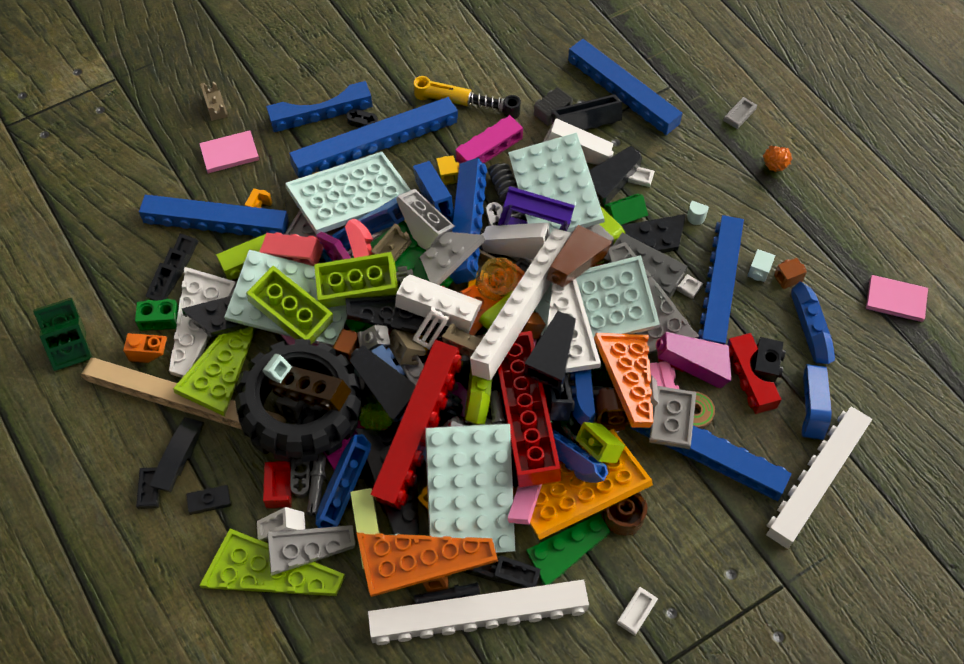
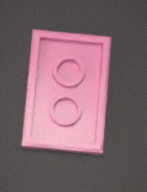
M251 131L199 143L208 173L259 160Z
M872 275L869 282L866 309L923 322L925 319L928 288Z

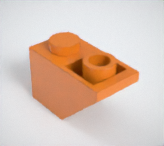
M128 333L123 351L129 361L149 363L163 355L167 337Z

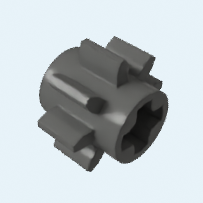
M407 266L397 267L398 286L401 285L405 277L413 275V270H407Z

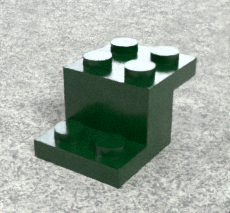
M72 297L33 310L40 327L39 337L54 371L93 358L86 341V330Z

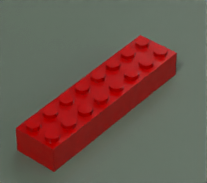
M532 331L519 334L497 369L507 424H510L511 447L519 488L561 481L560 464L543 383L524 375L525 362L535 348Z
M438 340L434 341L370 494L377 502L400 510L401 506L406 505L409 497L407 491L409 486L412 487L417 477L415 474L416 469L421 467L425 457L422 455L426 447L425 428L438 426L440 410L445 409L448 398H446L447 393L452 391L455 385L454 376L456 372H460L463 365L457 347Z

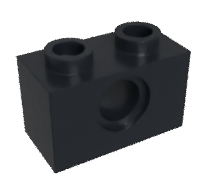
M760 337L752 371L761 380L774 382L775 384L777 378H781L783 366H780V363L784 360L786 350H783L784 342Z

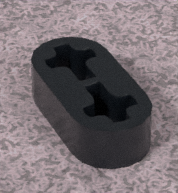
M351 109L347 112L348 124L357 128L378 122V117L373 113L358 109Z

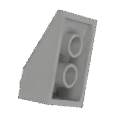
M416 189L399 195L396 198L413 239L426 251L445 232H451L455 227Z

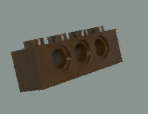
M293 366L281 383L272 379L268 382L273 389V393L281 398L286 396L295 402H299V400L304 401L310 406L318 405L327 411L331 409L340 411L352 391L343 379Z

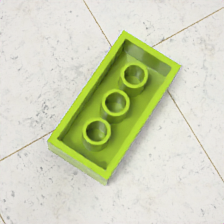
M391 252L314 264L317 298L326 308L346 305L345 298L393 296L398 291L395 261Z
M272 266L246 292L249 303L294 339H308L311 345L333 322V313L275 266Z

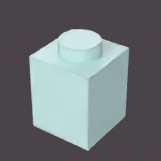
M757 249L748 277L765 282L775 255Z

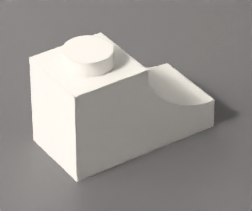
M287 507L257 521L258 540L263 542L268 541V532L305 529L304 512Z

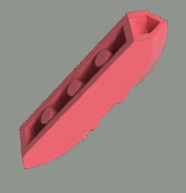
M349 220L345 229L354 258L372 255L370 243L373 238L371 233L358 220Z

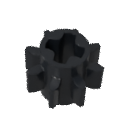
M450 393L449 397L446 396L448 401L445 409L440 410V414L449 420L452 416L458 417L463 411L462 399Z

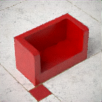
M265 462L263 502L266 509L291 507L290 462Z

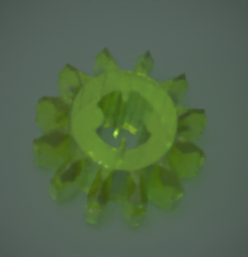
M379 402L366 403L362 406L359 421L360 425L365 427V429L381 431V429H388L392 425V420Z

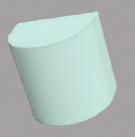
M692 201L687 215L688 221L694 225L702 224L705 221L709 207Z
M274 354L262 371L273 381L281 383L292 366L281 355Z

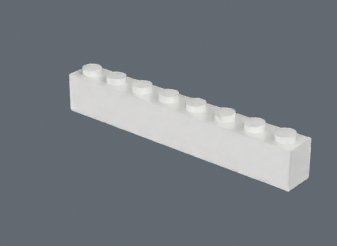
M852 406L847 412L842 411L837 419L840 422L837 427L833 425L827 434L830 436L828 442L826 440L822 441L817 449L820 451V454L818 456L813 455L807 464L811 466L808 471L803 470L797 479L800 481L798 487L793 485L787 494L790 496L788 502L783 500L777 509L780 512L777 518L773 516L767 524V527L770 529L766 535L787 549L797 537L872 421L870 417Z

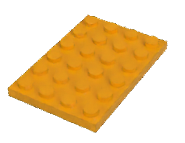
M614 429L609 430L616 438H618L624 444V442L620 439V437L617 435ZM581 444L577 445L586 452H588ZM626 445L617 463L602 462L607 465L608 475L604 481L598 483H589L576 478L574 472L567 469L565 464L559 461L561 481L542 484L530 521V526L539 540L653 486L652 479ZM513 486V498L515 497V494H516V491H517V488H515L514 486Z

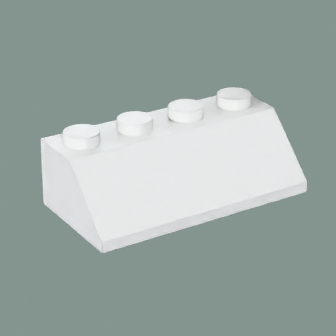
M409 275L403 279L396 293L395 307L422 317H426L430 309L434 307L435 311H441L444 316H450L446 326H450L453 323L459 330L469 334L483 301Z

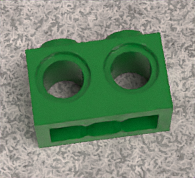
M164 299L137 302L135 322L139 330L177 329L176 322L179 307L176 300Z

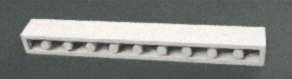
M553 229L470 357L472 375L491 381L552 283L546 279L549 268L570 238L571 232Z
M584 580L373 610L368 611L372 643L385 645L390 643L391 640L398 639L400 642L411 640V637L430 638L433 637V634L437 633L451 635L458 630L472 632L477 630L478 627L484 626L487 629L498 627V624L507 623V625L511 626L517 625L520 621L524 620L538 622L544 617L558 619L565 614L571 613L572 616H579L588 610L589 602Z

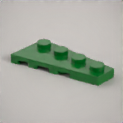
M598 514L527 549L526 553L533 566L541 569L539 577L542 583L550 585L558 577L560 578L574 563L576 564L582 556L610 534V530L601 515Z

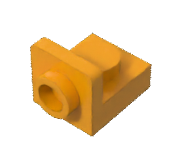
M255 188L245 203V206L261 208L262 204L271 206L272 199L270 193Z

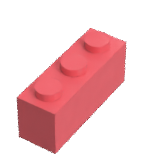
M275 232L274 234L266 233L260 252L314 266L320 260L323 246L314 236L302 237L296 234L283 235Z

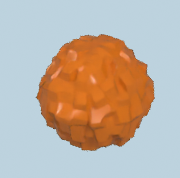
M771 145L763 155L765 165L769 170L775 172L783 171L792 161L789 148L785 147L780 148Z

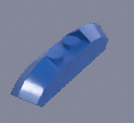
M799 281L791 289V295L813 361L829 364L835 361L832 338L815 292L809 286Z
M591 369L570 372V380H574L575 386H571L572 400H574V412L572 414L581 426L583 422L594 423L595 407Z
M552 428L559 461L563 462L565 467L573 471L576 478L589 483L604 481L608 475L607 465L598 462L591 454Z
M363 434L354 435L350 439L338 461L317 512L315 524L318 528L338 527L351 497L350 492L354 490L371 450V443Z

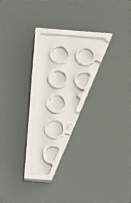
M576 279L565 287L553 283L547 327L557 311L567 313L576 318L566 373L600 368L601 362Z

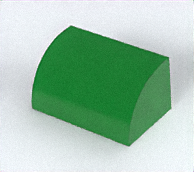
M634 194L604 205L606 212L620 225L648 216L642 194Z

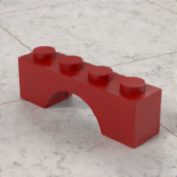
M748 333L729 338L727 345L729 346V357L733 363V371L735 374H738L741 389L747 394L750 408H753L755 414L778 408L782 399L774 382L761 380L751 370L750 361L755 358L758 351L752 334Z

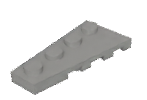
M353 525L268 532L267 534L271 576L355 547Z

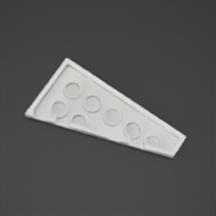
M187 267L184 268L185 275L184 281H182V295L179 301L177 329L174 335L175 343L169 368L171 375L181 378L201 357L211 338L202 328L197 327L191 318L183 316L182 308L232 296L236 287L235 281Z

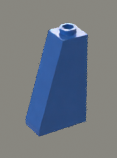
M430 161L414 165L415 181L422 196L453 224L452 196Z

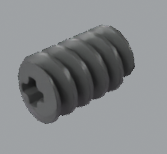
M498 163L488 168V174L500 201L505 203L509 186L518 188L510 166L506 163Z

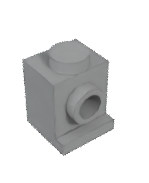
M373 325L363 332H358L360 347L364 345L372 351L382 344L384 347L390 345L387 326Z

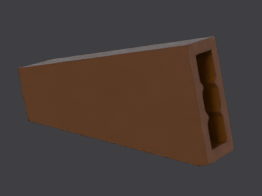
M578 225L551 264L546 279L561 287H565L607 255L612 241Z

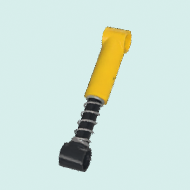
M419 76L414 80V95L419 100H426L428 98L441 100L449 97L454 104L469 106L472 103L473 106L477 104L479 107L485 106L486 109L489 107L493 110L498 109L504 113L505 117L510 115L513 119H516L520 115L521 100L516 95H509L505 99H500V97L495 99L493 96L492 98L487 97V95L481 96L480 93L479 95L473 94L471 89L433 82L425 76Z

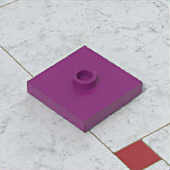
M324 232L316 235L332 261L351 258L339 239Z

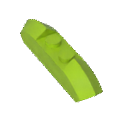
M471 365L464 418L474 424H485L490 403L492 379L490 381L472 375Z

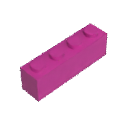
M510 115L505 119H501L497 124L488 127L481 134L458 146L456 149V161L460 164L479 158L482 163H486L522 140L523 127Z

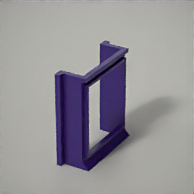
M509 186L498 225L528 224L527 221L511 217L513 210L561 224L559 230L567 231L575 205Z

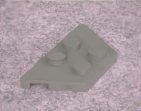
M445 232L420 256L429 281L440 285L485 242L484 236L480 234Z

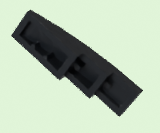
M179 234L174 248L169 249L164 263L159 264L146 293V298L155 301L167 299L193 255L199 242L196 238Z
M184 417L157 466L149 485L151 488L169 493L172 492L177 476H181L187 459H191L204 425L203 421Z
M500 555V557H497L498 562L462 571L463 573L487 580L529 588L536 587L541 569Z

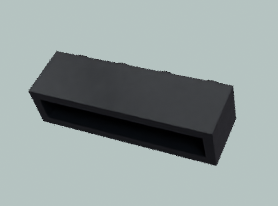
M614 94L551 110L552 124L555 119H559L581 130L613 124L622 120V101Z

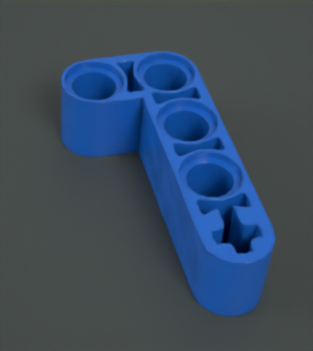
M806 364L803 374L806 416L802 425V437L824 440L832 415L827 367Z

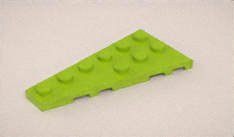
M249 326L245 329L219 335L173 388L174 393L225 417L256 328Z
M229 529L199 586L207 589L337 596L345 579V574L316 562H311L271 576L268 543Z

